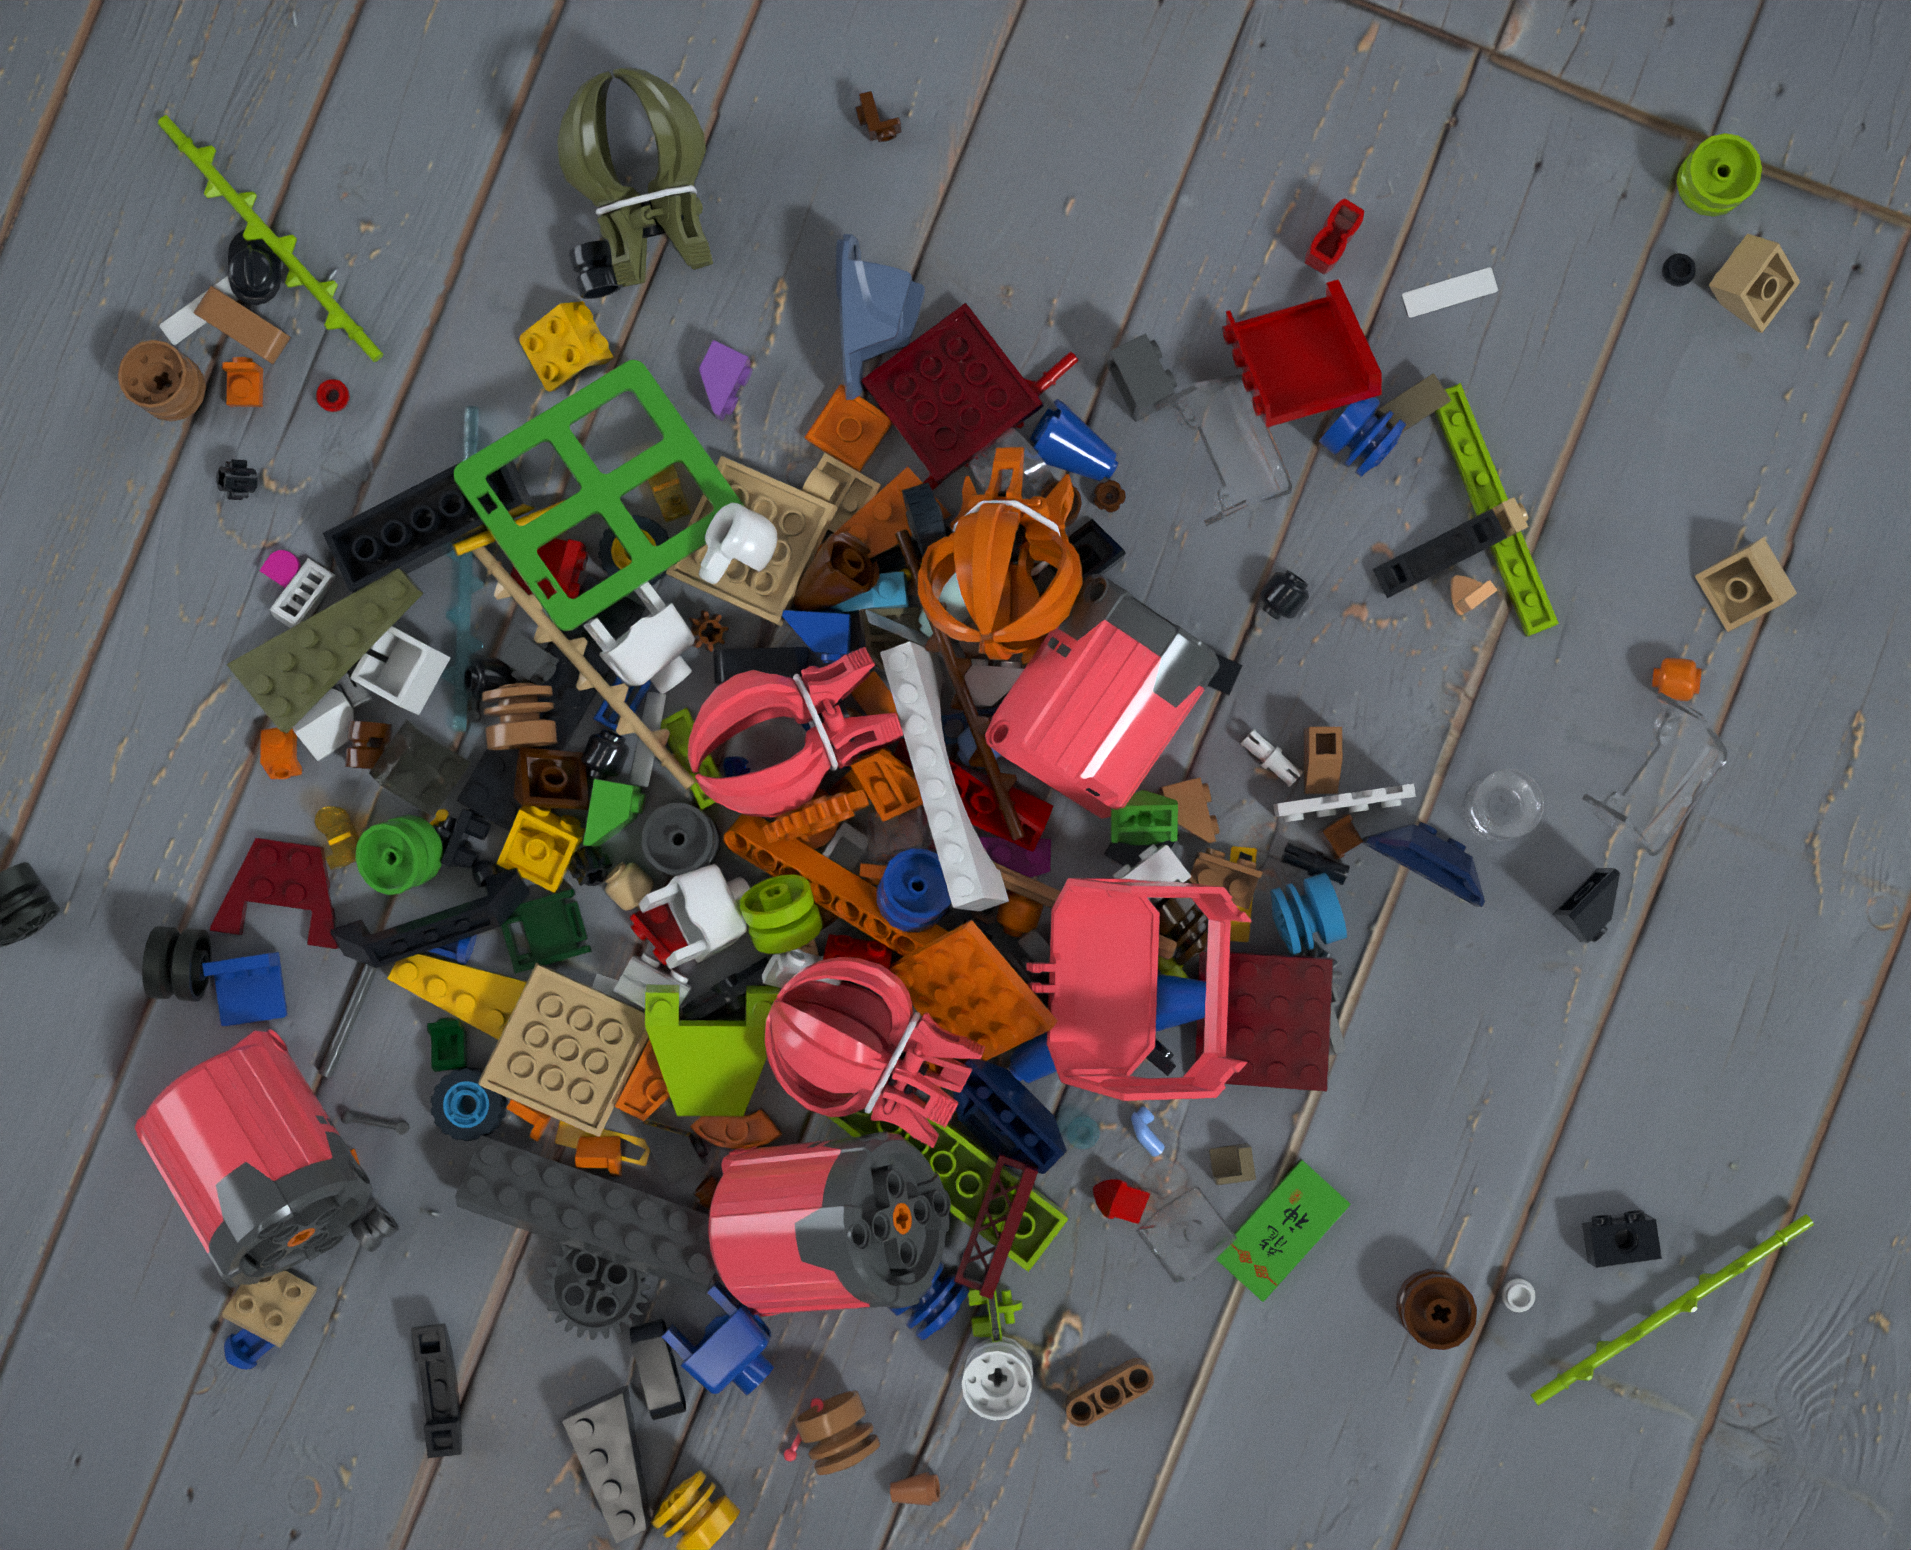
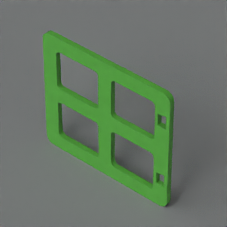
M638 360L625 362L462 461L454 469V481L553 623L563 631L575 629L705 546L706 531L716 513L722 507L732 502L743 505L646 366ZM630 391L661 432L663 439L612 472L603 474L572 433L570 426L620 394ZM549 442L576 479L581 490L528 524L519 526L489 486L486 477L540 443ZM679 462L685 466L714 510L661 545L653 546L622 504L620 498L669 466ZM485 494L489 495L497 507L490 514L487 513L478 498ZM599 514L626 550L632 562L579 597L570 599L541 560L537 550L589 516ZM545 578L548 579L557 592L549 599L537 584V582Z

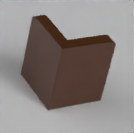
M1343 814L1317 831L1334 859H1341L1345 856L1346 852L1364 842L1351 822L1353 818L1350 814Z

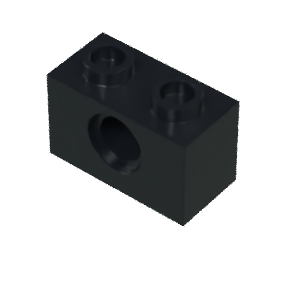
M1642 1210L1628 1211L1624 1213V1217L1612 1219L1611 1215L1591 1217L1592 1222L1582 1223L1587 1262L1596 1268L1662 1259L1656 1219L1644 1214ZM1620 1230H1626L1627 1240L1622 1245H1616V1234Z

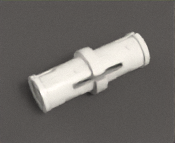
M1252 729L1240 743L1262 762L1261 766L1264 769L1269 768L1288 787L1303 773L1301 769H1298L1281 754L1283 751L1278 746L1276 748L1273 747L1255 729Z

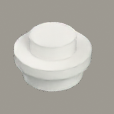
M1512 1279L1502 1289V1301L1510 1310L1524 1312L1534 1304L1535 1290L1524 1279Z

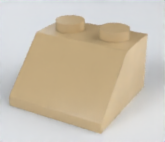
M1747 234L1734 249L1732 255L1720 271L1715 274L1709 287L1720 305L1755 331L1763 333L1799 285L1800 280L1779 243Z
M1764 537L1695 575L1696 580L1727 632L1783 605L1797 594Z

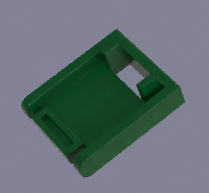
M574 889L522 903L501 925L515 974L534 969L536 963L544 966L592 952L590 945L578 948L577 942L588 939L578 901L566 904L564 899L576 895ZM520 921L523 922L531 951L523 955H519L511 924Z

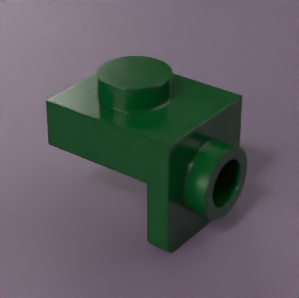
M440 1018L436 1022L428 1023L427 1031L431 1036V1067L434 1072L467 1068V1031L460 1020Z

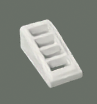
M308 558L269 609L271 614L289 628L312 617L335 580L336 575ZM311 573L321 579L322 582L318 585L307 578V576ZM303 584L313 590V594L310 595L300 589L301 585ZM295 595L306 602L304 606L293 600ZM289 607L298 614L294 617L287 613L286 609Z

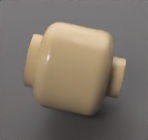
M623 862L619 863L609 872L604 880L607 883L605 893L625 911L632 910L635 907L641 910L638 904L651 892L654 885L652 878L636 863L632 862L626 865Z

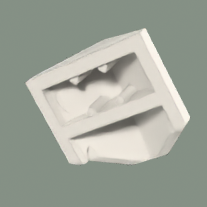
M331 688L293 727V730L315 759L320 761L350 742L347 739L349 721H354V709L343 692Z

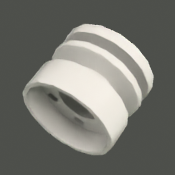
M1003 1336L1002 1341L992 1342V1337H987L975 1344L967 1355L962 1378L963 1397L970 1409L979 1416L994 1421L1009 1419L1022 1411L1029 1401L1033 1379L1032 1360L1026 1349L1014 1339ZM995 1368L1002 1369V1378H995Z

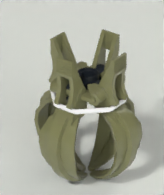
M631 67L613 70L615 78L626 83L639 97L648 116L657 145L658 171L656 177L648 183V194L640 195L633 187L621 185L611 159L606 125V99L613 77L609 71L593 76L579 87L562 117L557 140L559 164L566 181L590 199L596 207H599L596 210V214L600 216L597 218V222L600 224L602 236L609 240L612 265L614 266L615 277H617V284L627 287L645 283L647 238L667 233L686 264L691 266L693 270L712 265L713 258L709 250V243L702 231L699 219L703 206L700 199L696 197L697 190L694 187V181L706 153L705 138L691 105L676 88L646 70Z

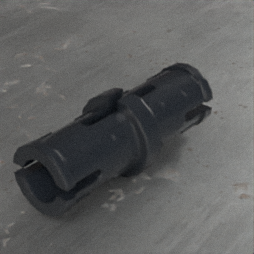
M1287 843L1283 852L1286 853L1282 855L1280 861L1307 871V875L1312 877L1326 873L1330 880L1340 885L1344 884L1347 878L1345 874L1350 869V866L1347 864L1344 865L1323 857V853L1319 851L1312 853L1291 845V843Z

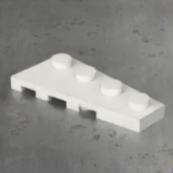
M1414 784L1277 803L1273 804L1275 817L1284 816V822L1304 820L1303 813L1316 811L1317 817L1337 815L1336 808L1348 807L1349 813L1369 810V803L1381 802L1382 808L1400 806L1401 799L1416 797Z

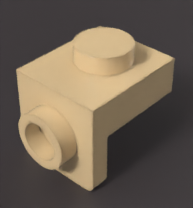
M1514 497L1492 508L1507 538L1528 528L1526 509L1522 503H1517Z

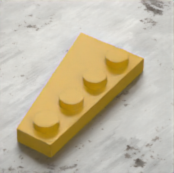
M421 953L396 961L387 977L388 980L499 1040L527 983L525 980L522 981L506 975L476 969L475 967L453 963Z

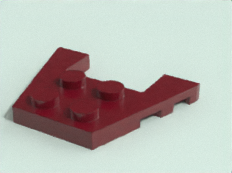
M255 838L210 926V931L243 935L247 903L249 901L312 911L307 945L339 949L330 933L331 929L336 928L334 921L336 917L330 898V882L324 847Z

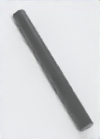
M367 964L364 965L319 1070L320 1075L331 1078L377 968Z

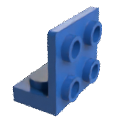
M279 952L202 963L204 976L214 975L222 1026L278 1019L288 1015Z

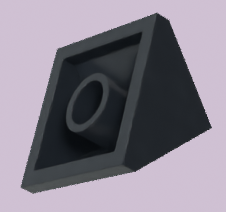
M1093 519L1068 537L1069 543L1073 545L1080 557L1082 582L1088 575L1097 573L1103 575L1120 562L1126 554L1124 549ZM1048 564L1047 568L1055 577L1058 569Z

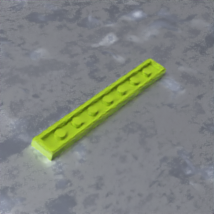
M1461 383L1444 389L1451 401L1435 411V415L1475 513L1478 516L1507 501L1508 498ZM1520 531L1492 545L1490 550L1526 637L1558 625V620L1522 532Z

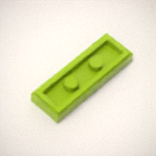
M687 707L661 721L660 728L667 729L670 732L667 742L672 752L676 755L675 758L694 779L695 775L699 773L706 777L723 778L711 753L701 763L699 772H692L688 759V744L695 721ZM697 781L690 787L701 810L716 803L702 791Z

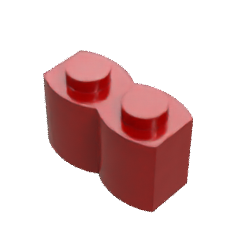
M1345 198L1340 200L1333 207L1322 230L1318 232L1309 246L1305 256V264L1323 275L1330 272L1344 253L1347 243L1350 242L1359 229L1364 218V210Z

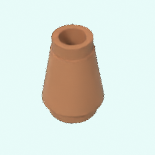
M925 1472L897 1482H891V1500L893 1503L899 1502L931 1506L933 1502H939L940 1483L937 1474L930 1475L929 1472Z

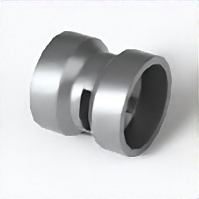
M377 1205L369 1212V1217L365 1221H359L351 1230L356 1240L365 1249L374 1252L382 1245V1240L385 1237H391L399 1230V1226L388 1211Z

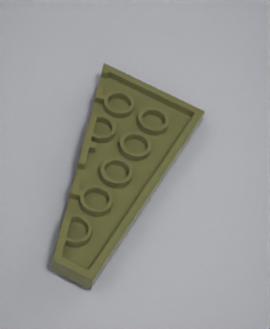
M397 568L226 665L277 728L282 732L288 733L424 593L405 571Z

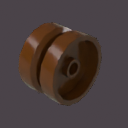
M1425 1269L1412 1274L1403 1282L1397 1294L1396 1311L1400 1323L1418 1343L1430 1349L1447 1350L1459 1346L1471 1335L1476 1325L1477 1307L1473 1295L1454 1276L1442 1270ZM1439 1305V1310L1435 1312L1433 1308Z

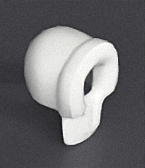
M732 502L722 507L716 513L706 531L705 542L708 550L701 563L699 577L711 584H716L733 558L759 572L763 570L771 560L777 546V531L774 525L763 515L749 510L741 504Z

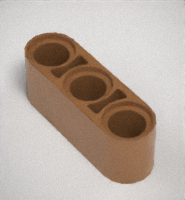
M210 286L193 312L273 365L291 339L290 336L213 286Z
M1141 1358L1130 1359L1071 1392L1065 1400L1068 1420L1077 1427L1088 1426L1147 1393L1154 1384V1376L1150 1365ZM1142 1369L1146 1371L1147 1376L1145 1380L1140 1383L1130 1381L1129 1376L1133 1370ZM1105 1386H1115L1118 1389L1117 1395L1112 1399L1103 1398L1100 1392ZM1076 1402L1087 1403L1089 1405L1088 1411L1083 1415L1074 1414L1071 1408Z

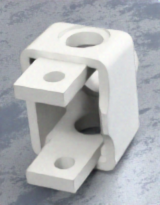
M649 582L634 591L651 613L646 617H642L616 641L598 618L591 619L583 626L603 650L599 656L627 686H638L651 680L658 691L664 694L692 672L680 655L694 644L695 638L672 602L665 604Z
M708 865L675 876L666 887L647 894L638 905L642 913L668 903L688 946L674 951L665 960L669 969L692 959L700 963L734 945L746 933L747 923L744 921L740 909V899L750 887L743 878L737 877L726 882L717 865Z

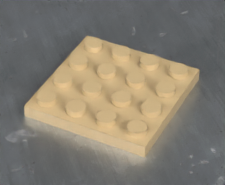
M721 456L716 467L744 507L763 515L774 525L778 540L773 556L766 567L760 572L733 558L720 580L716 584H711L699 577L701 563L708 550V546L705 545L667 569L665 574L782 627L785 621L782 617L783 610H790L800 579L814 559L837 507L834 504ZM704 493L688 527L714 510Z
M536 963L478 1084L600 1137L648 1039V1033L645 1028V1011Z

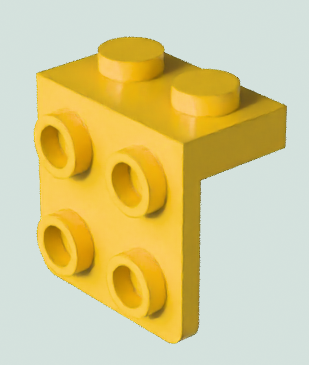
M584 301L560 303L519 337L522 348L544 388L549 392L556 391L584 368L604 365L614 358L606 338L600 333L593 320V314Z

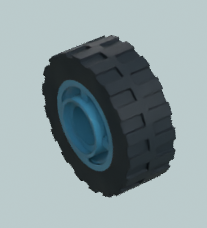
M473 1067L454 1070L449 1075L441 1078V1082L434 1088L435 1092L431 1096L430 1101L432 1103L431 1115L434 1116L436 1126L442 1129L441 1132L445 1135H450L452 1139L472 1141L480 1139L481 1135L486 1137L499 1128L502 1124V1119L506 1116L507 1112L505 1110L506 1106H508V1099L478 1084L484 1071L481 1068ZM467 1095L472 1096L476 1101V1108L472 1113L466 1112L463 1108V1099Z

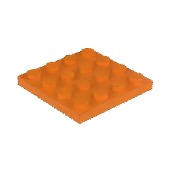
M972 920L890 964L889 971L902 980L909 991L912 1005L922 1016L928 1012L935 1023L943 1029L956 1035L965 1036L971 1039V1041L974 1040V1042H978L981 1046H985L980 1060L987 1061L1051 1030L1058 1022ZM958 1058L963 1064L969 1060Z

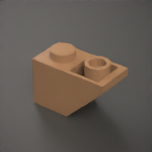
M1342 727L1304 728V794H1338L1343 760Z
M1201 778L1159 787L1161 796L1178 801L1179 827L1205 843L1216 842L1215 835L1219 834V827L1216 816L1209 815L1207 803L1212 802L1207 783L1202 784Z

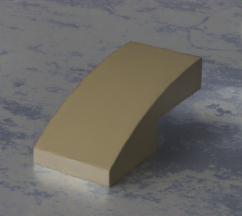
M1433 373L1376 410L1375 414L1379 419L1391 410L1394 414L1385 426L1391 430L1402 419L1407 424L1402 430L1403 433L1448 404L1451 399Z

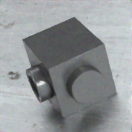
M519 632L499 658L514 669L510 675L521 683H529L531 681L540 686L554 675L556 664L559 661L557 657Z

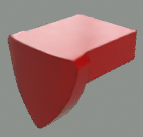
M1118 1179L1102 1181L1093 1186L1092 1189L1096 1205L1106 1218L1114 1219L1116 1217L1139 1224L1150 1193L1127 1185L1126 1181Z

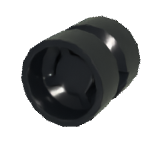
M608 241L587 242L569 251L573 271L580 274L576 281L580 296L583 299L604 297L622 288V284H617L615 270L611 266L612 255Z

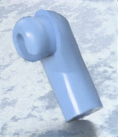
M1142 1106L1137 1112H1133L1131 1116L1132 1125L1137 1140L1151 1156L1156 1157L1163 1152L1165 1146L1147 1126L1154 1120V1116L1146 1106Z

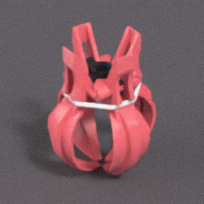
M866 647L859 648L855 652L852 651L848 655L845 654L834 663L825 667L809 666L801 670V677L799 674H794L792 679L778 674L751 670L736 674L719 685L702 704L689 737L688 759L693 773L699 772L701 763L719 745L743 730L765 720L785 716L794 718L798 724L809 722L811 729L806 732L804 748L790 759L777 765L734 777L711 778L700 773L695 775V779L702 791L716 803L748 816L776 817L797 809L799 806L810 801L823 777L828 773L829 768L835 771L837 767L840 769L844 766L849 767L854 760L858 759V755L899 741L900 736H903V731L896 713L850 717L843 702V699L871 675L870 670L875 666Z
M837 957L820 960L801 969L785 983L777 995L776 1000H774L765 1027V1047L768 1062L777 1081L787 1094L807 1110L828 1117H845L865 1108V1113L873 1112L871 1115L872 1121H885L895 1124L904 1129L914 1139L917 1138L918 1141L924 1142V1144L931 1146V1148H934L939 1134L926 1118L946 1128L958 1105L955 1099L938 1086L960 1093L972 1068L954 1058L981 1059L985 1046H981L978 1042L971 1041V1039L965 1036L956 1035L943 1029L935 1023L928 1012L924 1013L922 1018H920L919 1012H915L913 1015L914 1010L910 994L902 980L883 965L855 957ZM828 978L851 981L870 988L871 990L879 994L882 998H880L870 990H867L865 988L856 986L848 982L841 981L840 985L836 986L817 980ZM926 1061L944 1068L940 1074L928 1069L929 1064ZM919 1089L931 1096L928 1103L926 1104L913 1094L912 1091L916 1092Z

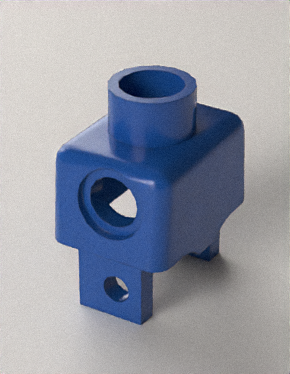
M717 1280L710 1286L707 1293L727 1314L716 1316L705 1327V1334L696 1346L673 1324L665 1330L662 1338L683 1359L681 1367L710 1393H720L733 1381L747 1396L774 1369V1366L761 1354L769 1343L771 1330L758 1315H752L748 1307L739 1302Z

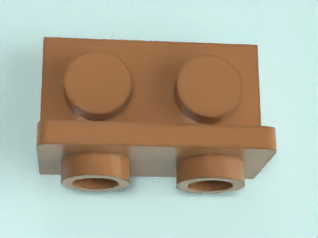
M1207 848L1205 853L1197 852L1190 872L1192 877L1189 880L1193 884L1224 887L1233 897L1231 900L1236 906L1249 909L1258 879L1261 878L1263 873L1255 870L1257 863L1238 858L1237 863L1224 860L1226 853Z

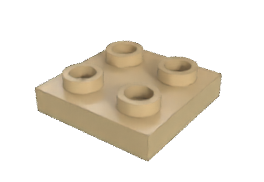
M824 453L817 467L808 476L801 491L834 504L837 507L827 531L834 533L879 493L882 485Z
M282 1271L261 1279L257 1284L240 1285L222 1312V1317L281 1348L317 1292V1287L287 1271Z

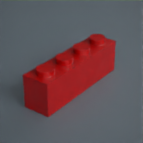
M948 758L958 792L971 824L1034 852L1054 805L1012 787L1009 795L1011 800L1015 802L1014 808L1025 834V837L1013 841L1002 811L998 809L999 803L989 777Z

